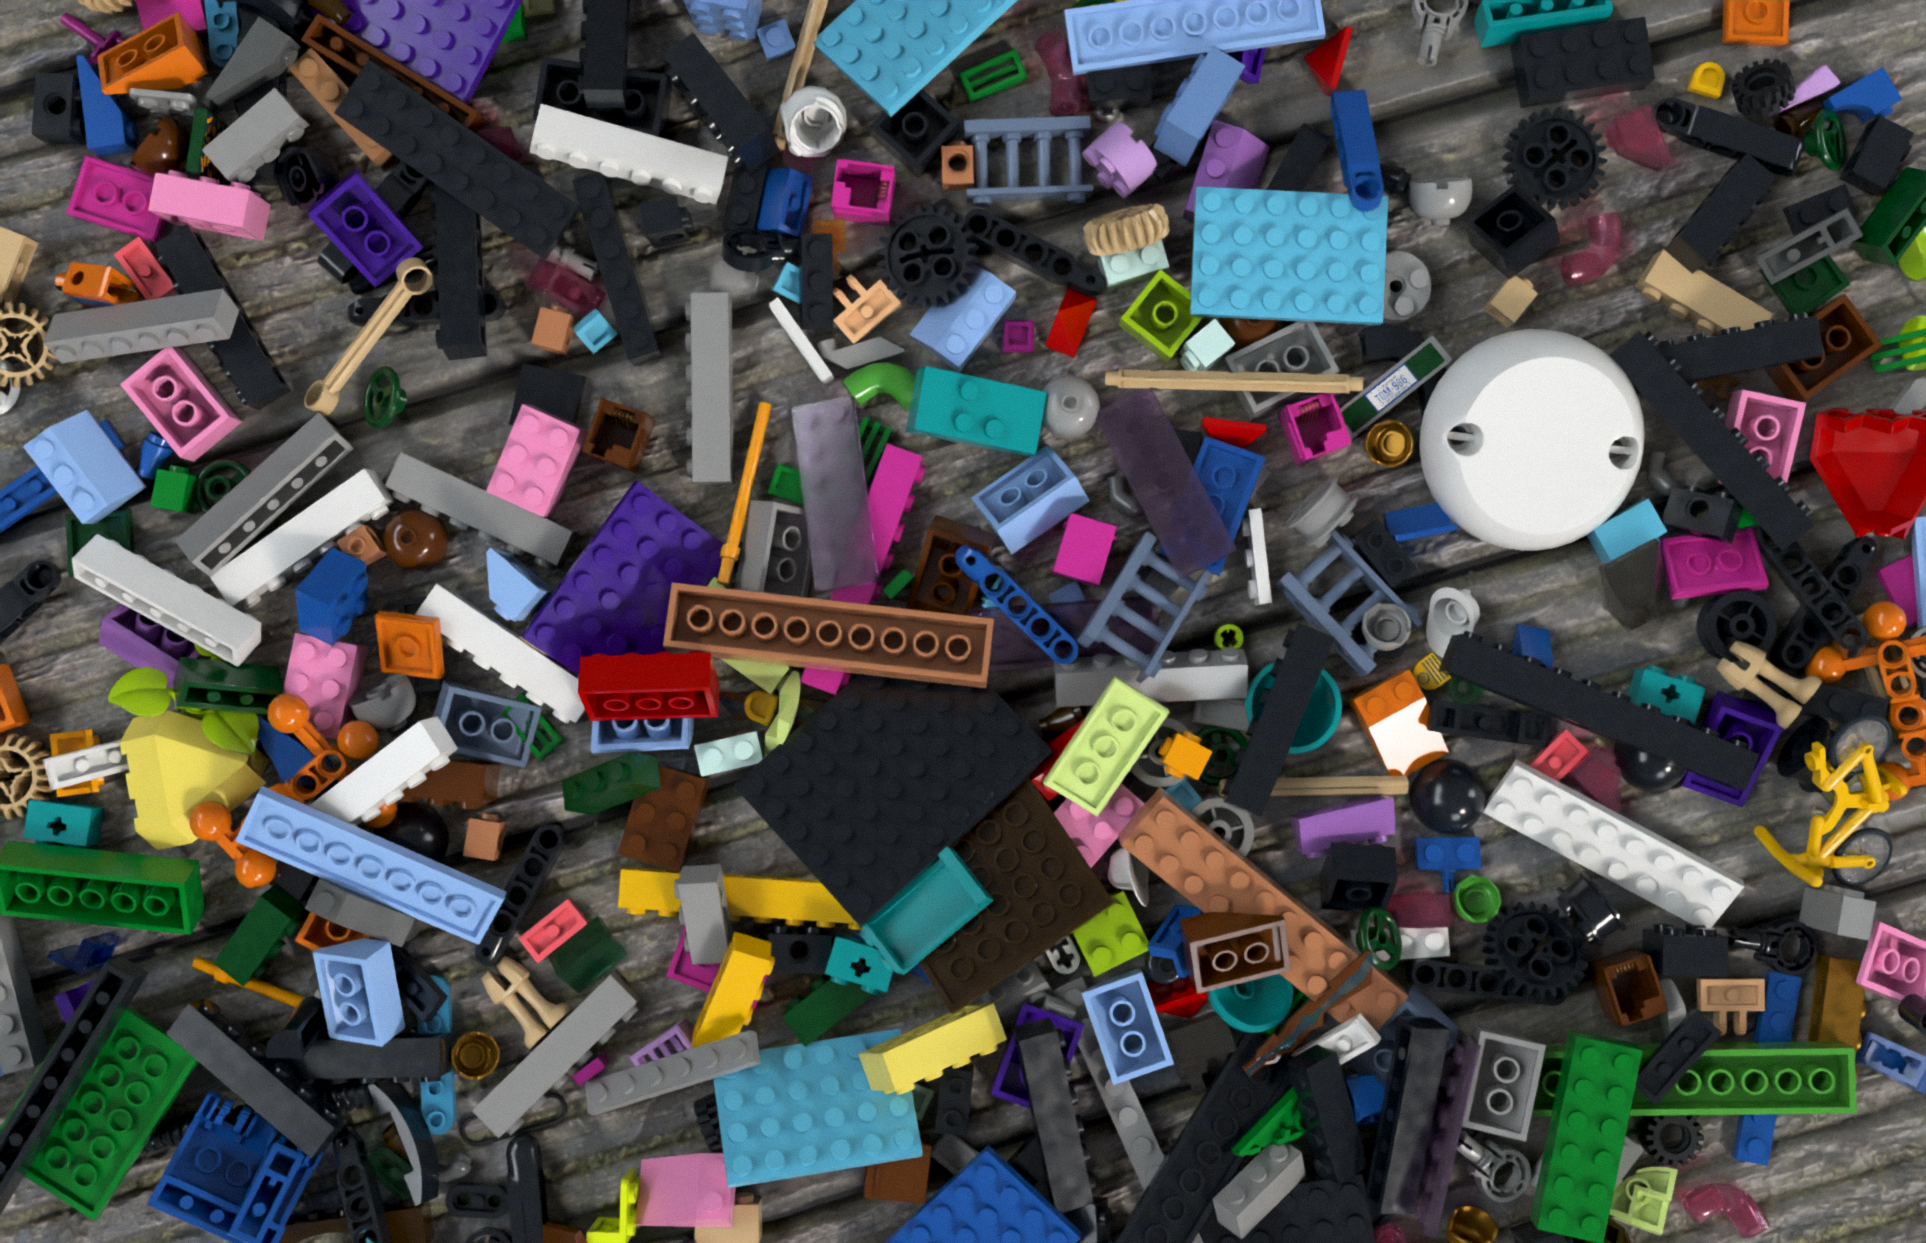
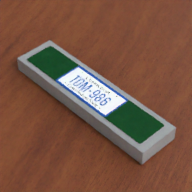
M1434 335L1340 408L1351 440L1453 360Z

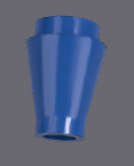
M149 431L148 436L143 437L140 464L137 471L138 475L151 480H155L157 469H162L174 451L159 432Z

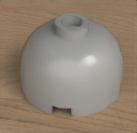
M1443 177V179L1425 178L1409 181L1408 188L1410 206L1420 218L1430 219L1432 226L1450 225V219L1462 215L1471 202L1473 192L1472 179L1470 177Z
M1071 375L1057 377L1042 390L1047 392L1042 425L1055 437L1064 439L1081 437L1091 430L1096 423L1100 410L1098 394L1092 385L1084 379Z
M394 674L375 682V688L369 692L365 688L350 700L349 705L358 720L369 723L375 730L389 728L391 732L401 729L408 723L406 718L411 715L416 705V695L411 682L406 675Z

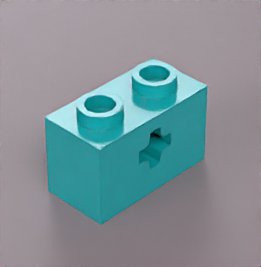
M1647 665L1646 669L1634 670L1627 693L1631 697V703L1641 706L1642 703H1647L1660 708V714L1665 717L1671 718V715H1677L1690 720V724L1696 723L1706 689L1705 687L1695 685L1696 679L1677 674V678L1665 675V669L1652 665ZM1662 689H1665L1667 693H1670L1669 698H1666L1665 695L1661 694Z
M30 799L23 838L35 839L36 844L55 845L58 842L65 843L66 847L84 849L87 846L98 845L105 807L52 799L49 802ZM61 823L67 824V827L61 826Z
M837 933L825 974L831 976V981L846 986L849 985V982L862 985L861 990L879 995L880 991L887 993L893 972L890 973L879 960L882 954L875 945L870 947L864 940ZM860 958L866 959L865 965L871 968H865L863 973L857 972V965L852 964V962L857 963Z

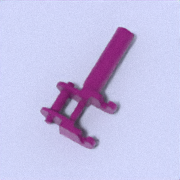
M64 13L60 19L64 26L96 47L90 56V60L94 63H98V55L111 49L116 43L120 44L125 41L120 37L121 32L118 30L111 32L106 40L69 13Z

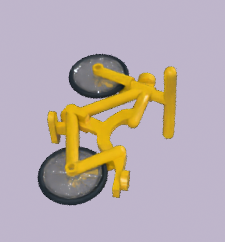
M1866 713L1857 715L1845 722L1836 731L1830 742L1829 759L1827 761L1825 747L1818 741L1812 743V751L1805 753V763L1809 770L1813 772L1812 782L1822 791L1829 792L1833 789L1835 795L1834 803L1827 814L1812 817L1806 852L1789 854L1764 826L1758 825L1754 828V835L1771 855L1793 875L1812 887L1822 885V878L1824 877L1823 867L1832 868V874L1841 884L1859 886L1878 877L1890 862L1893 844L1890 836L1884 830L1868 827L1855 831L1872 813L1885 812L1889 808V795L1884 790L1890 789L1897 796L1907 793V788L1903 782L1882 766H1876L1886 755L1892 738L1891 727L1882 716ZM1846 775H1858L1863 791L1849 792L1847 784L1842 779ZM1846 808H1858L1821 844L1822 836L1833 830Z

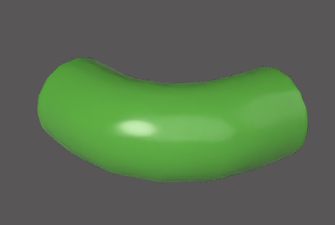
M890 362L871 363L854 371L842 383L860 406L873 396L886 393L895 398L906 412L910 409L915 375L907 368Z

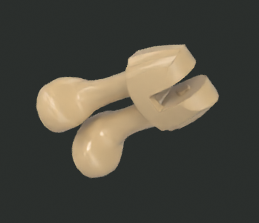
M1738 641L1733 643L1729 652L1741 662L1748 664L1747 669L1742 670L1738 665L1724 658L1716 666L1721 675L1737 690L1744 687L1771 706L1776 713L1778 726L1785 730L1796 719L1802 707L1794 701L1779 695L1760 681L1756 675L1759 674L1783 688L1802 704H1805L1813 696L1822 683V680L1813 675L1804 679L1791 677L1765 659L1766 652Z
M504 955L496 963V966L511 984L507 985L492 970H489L481 980L494 1004L503 1003L516 1017L525 1033L524 1044L531 1051L551 1031L528 1012L516 996V993L518 992L529 1002L550 1029L560 1025L574 1011V1008L567 1002L555 1005L547 1001L528 979L530 972L515 960Z

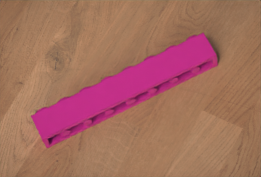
M886 444L830 600L871 605L872 600L878 602L884 584L879 583L882 572H889L894 559V554L890 553L894 541L900 542L905 525L901 524L904 512H911L916 495L911 494L915 482L921 484L927 466L922 464L923 456ZM805 668L800 682L836 695L849 683L852 673Z

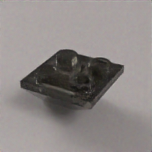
M1654 538L1599 567L1607 609L1628 632L1657 618L1667 586L1660 544Z

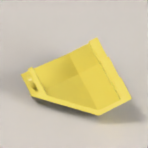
M166 710L161 715L155 717L140 716L133 718L120 741L122 755L127 754L130 773L125 775L130 800L135 799L138 818H133L136 832L156 850L193 843L198 837L194 836L190 829L189 817L195 806L206 801H216L226 806L229 812H231L260 789L261 786L266 784L261 776L269 760L257 748L253 755L229 751L212 743L202 731L201 720Z

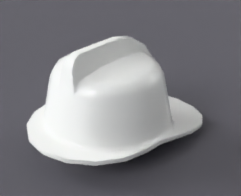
M1444 587L1438 589L1431 597L1426 625V638L1431 649L1442 658L1451 636L1463 635L1464 631L1473 633L1474 626L1478 622L1480 616L1479 605L1470 595L1471 592L1468 589L1459 591L1455 588Z
M1124 847L1116 849L1110 857L1108 870L1110 883L1117 889L1133 890L1141 905H1148L1150 868Z

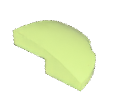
M793 670L780 690L779 712L765 734L764 755H768L779 744L783 745L793 725L801 689L800 676L797 671Z
M1646 1167L1636 1170V1174L1621 1180L1614 1189L1609 1217L1644 1231L1662 1235L1678 1170L1669 1167Z

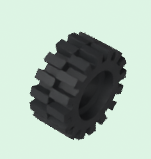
M1764 59L1763 64H1759L1758 61L1752 62L1753 67L1749 68L1746 65L1742 68L1743 73L1737 72L1735 75L1736 80H1732L1731 89L1737 109L1746 117L1750 113L1752 118H1758L1759 114H1762L1763 118L1769 117L1768 112L1771 111L1777 114L1780 112V106L1784 109L1789 106L1788 101H1793L1794 93H1796L1790 67L1788 68L1785 62L1780 63L1778 59H1774L1772 63L1770 59ZM1770 86V87H1768V88H1766V89H1764V90L1757 91V90H1759V89H1761V88H1763V87Z
M712 1093L694 1101V1111L698 1118L697 1123L700 1125L701 1134L704 1135V1140L709 1146V1150L712 1153H723L715 1093Z
M1693 1115L1643 1116L1642 1119L1646 1122L1644 1125L1639 1124V1130L1642 1131V1135H1639V1140L1644 1143L1642 1147L1650 1156L1664 1165L1669 1164L1672 1167H1678V1163L1683 1166L1689 1164L1688 1158L1695 1160L1698 1157L1694 1152L1695 1150L1701 1152L1703 1146L1699 1145V1141H1704V1135L1699 1132L1703 1130L1702 1126L1696 1122L1697 1119ZM1667 1124H1678L1682 1130L1681 1141L1673 1147L1664 1146L1660 1140L1662 1128Z

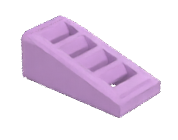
M1822 65L1795 86L1796 93H1794L1793 101H1788L1789 106L1785 109L1780 106L1779 113L1828 93L1837 87L1840 81L1827 65ZM1773 111L1768 112L1769 117L1776 116L1779 114H1774Z
M684 1018L629 1058L635 1066L648 1063L644 1056L647 1053L653 1061L662 1057L655 1049L656 1047L661 1050L665 1057L673 1055L675 1053L666 1040L668 1039L678 1053L691 1049L693 1027Z

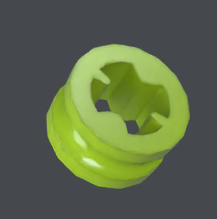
M1233 624L1220 626L1214 634L1215 646L1219 650L1227 648L1223 646L1222 642L1224 639L1220 635L1224 630L1226 633L1232 630L1235 633L1233 639L1236 641L1232 648L1239 649L1243 643L1242 631Z

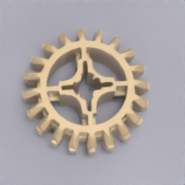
M1152 203L1111 211V213L1093 218L1083 227L1085 244L1089 252L1096 256H1110L1152 245V243L1165 238L1170 232L1168 215L1165 214L1163 206Z
M5 302V312H2L0 308V320L16 318L26 322L29 326L17 333H11L0 324V360L13 356L26 367L19 371H5L0 368V386L5 387L8 378H11L13 387L19 388L21 377L30 386L33 385L31 374H34L38 379L45 377L39 370L41 366L47 370L53 369V365L45 361L46 358L57 359L52 352H48V347L43 343L48 329L44 330L43 326L48 323L49 319L42 317L36 321L35 318L39 312L36 308L31 309L28 315H26V304L19 303L16 312H14L12 302ZM37 334L39 352L33 361L26 346L28 341L33 338L32 336ZM5 336L11 339L21 338L20 342L16 345L20 353H14L13 350L3 352L8 346Z
M9 734L7 738L0 736V788L4 790L5 795L9 796L11 800L8 801L0 795V818L4 816L8 820L16 819L18 816L26 818L30 799L49 802L50 799L46 792L55 791L50 788L42 760L48 758L51 752L49 750L40 751L43 743L39 741L32 742L30 736H21V738L18 734ZM14 752L22 755L30 766L25 767L22 765L19 757H15ZM22 772L21 774L16 775L14 780L3 781L4 779L10 778V774ZM32 778L31 787L28 789V783Z

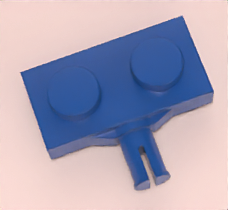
M1480 837L1414 838L1415 870H1433L1442 873V892L1454 891V872H1459L1463 869H1481Z

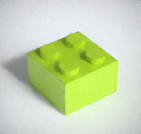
M1160 269L1121 317L1118 325L1165 363H1168L1204 317L1189 316L1190 292Z
M1116 889L1108 893L1115 905L1073 933L1094 977L1148 951L1147 945L1149 941L1123 889Z

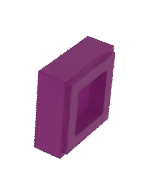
M1003 320L1002 353L1033 354L1034 321Z
M603 1052L579 1069L572 1077L578 1085H582L603 1070L610 1060Z

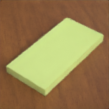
M1114 675L1044 778L1043 784L1098 817L1170 713L1169 709Z

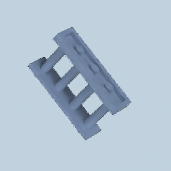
M1090 116L964 120L965 141L971 140L975 151L976 188L966 189L967 202H973L974 206L979 207L990 206L992 201L1067 199L1068 203L1086 202V198L1092 197L1093 184L1082 185L1081 140L1090 134ZM1065 137V140L1068 141L1070 185L1051 186L1049 142L1053 140L1052 138ZM1034 138V141L1037 142L1038 186L1020 187L1018 143L1021 142V139ZM1002 139V142L1006 143L1007 187L988 188L987 144L990 143V140Z
M1334 530L1330 533L1331 537L1326 542L1330 547L1299 576L1296 574L1293 576L1288 572L1274 586L1315 630L1335 637L1332 648L1361 678L1377 666L1372 661L1374 658L1373 654L1377 649L1368 643L1358 646L1350 637L1352 635L1351 631L1362 622L1365 612L1377 603L1395 604L1406 611L1411 620V631L1419 627L1422 622L1417 618L1419 617L1417 610L1411 604L1403 603L1352 549L1353 543L1343 533L1338 534ZM1339 556L1351 568V571L1321 599H1314L1307 591V585ZM1361 579L1373 594L1343 622H1336L1328 614L1330 612L1329 608Z
M1146 532L1138 540L1076 641L1085 648H1088L1094 641L1098 643L1102 641L1141 666L1142 670L1136 678V681L1140 684L1149 676L1154 678L1161 669L1164 662L1159 659L1194 601L1197 600L1199 602L1207 592L1209 585L1205 582L1211 574L1205 570L1194 580L1155 555L1156 551L1152 547L1157 537L1149 532ZM1141 564L1145 567L1149 565L1188 591L1181 605H1178L1140 580L1141 576L1137 574V571ZM1126 590L1129 592L1134 590L1172 615L1173 618L1166 630H1162L1124 605L1125 601L1121 599ZM1110 615L1121 617L1156 640L1158 643L1151 655L1147 656L1109 631V626L1105 623Z

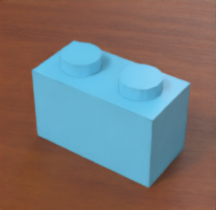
M1648 498L1638 501L1609 517L1601 526L1586 536L1602 564L1614 562L1615 566L1631 559L1633 557L1631 552L1641 547L1644 551L1660 542L1658 537L1666 533L1667 530Z

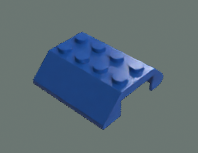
M209 1090L162 1174L147 1205L231 1243H244L227 1235L267 1150L274 1142L284 1146L289 1139L281 1133L279 1138L275 1140L274 1137L278 1130L258 1112L255 1113L248 1127L244 1124L252 1111L247 1106L239 1113L235 1125L223 1121L225 1116L229 1114L234 1100L226 1098L219 1112L216 1113L214 1110L222 1095ZM296 1146L294 1151L305 1156L261 1243H279L286 1229L284 1226L324 1152L310 1158Z

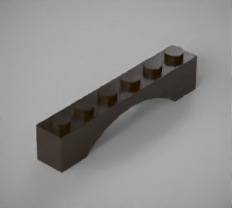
M412 1197L401 1199L399 1201L400 1204L388 1205L387 1201H382L392 1243L431 1242L434 1238L430 1201L415 1206ZM369 1204L368 1208L358 1209L362 1216L368 1212ZM344 1207L337 1208L336 1212L325 1213L324 1209L312 1210L304 1213L305 1216L295 1218H293L291 1213L284 1226L286 1229L279 1243H298L309 1237L325 1233H350ZM373 1230L369 1231L367 1237L377 1240L376 1233Z

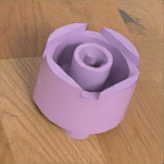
M1116 121L1082 152V155L1091 166L1096 167L1099 171V174L1096 175L1099 182L1108 190L1113 186L1115 191L1122 198H1125L1156 170L1157 162L1142 140L1136 142L1130 137L1133 131L1125 124Z

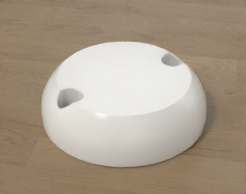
M1547 329L1510 331L1491 337L1464 353L1449 367L1437 383L1426 406L1420 429L1419 448L1421 465L1426 483L1440 508L1454 523H1457L1458 526L1470 535L1498 547L1521 551L1556 548L1572 543L1601 526L1625 500L1634 484L1641 465L1645 439L1644 418L1640 401L1627 375L1610 356L1598 347L1582 338L1565 332ZM1455 426H1458L1459 430H1462V432L1450 431Z

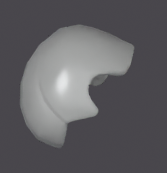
M1377 603L1364 613L1362 633L1367 643L1375 649L1382 651L1394 650L1408 640L1411 634V620L1406 611L1399 606Z

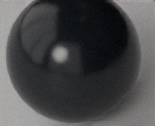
M1615 742L1614 762L1620 776L1636 789L1647 792L1663 791L1676 785L1687 773L1686 770Z
M1439 759L1424 766L1415 776L1410 789V803L1416 818L1426 828L1441 834H1456L1472 827L1482 816L1486 805V789L1480 775L1468 764L1455 759Z
M405 802L398 804L396 817L391 824L383 828H374V835L439 863L444 859L448 849L449 835L443 818L433 808L422 803Z

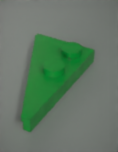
M1294 1087L1231 1149L1236 1156L1254 1155L1261 1152L1262 1147L1273 1143L1281 1145L1295 1140L1306 1133L1307 1130L1303 1117L1298 1111L1297 1104L1299 1102Z

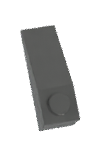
M258 17L205 96L223 108L282 74L287 67H290L296 61L300 46L290 36L261 17Z
M1847 206L1757 256L1756 259L1772 285L1863 236V233Z
M322 878L318 880L305 907L306 910L335 924L382 941H388L399 947L404 946L416 921V918Z

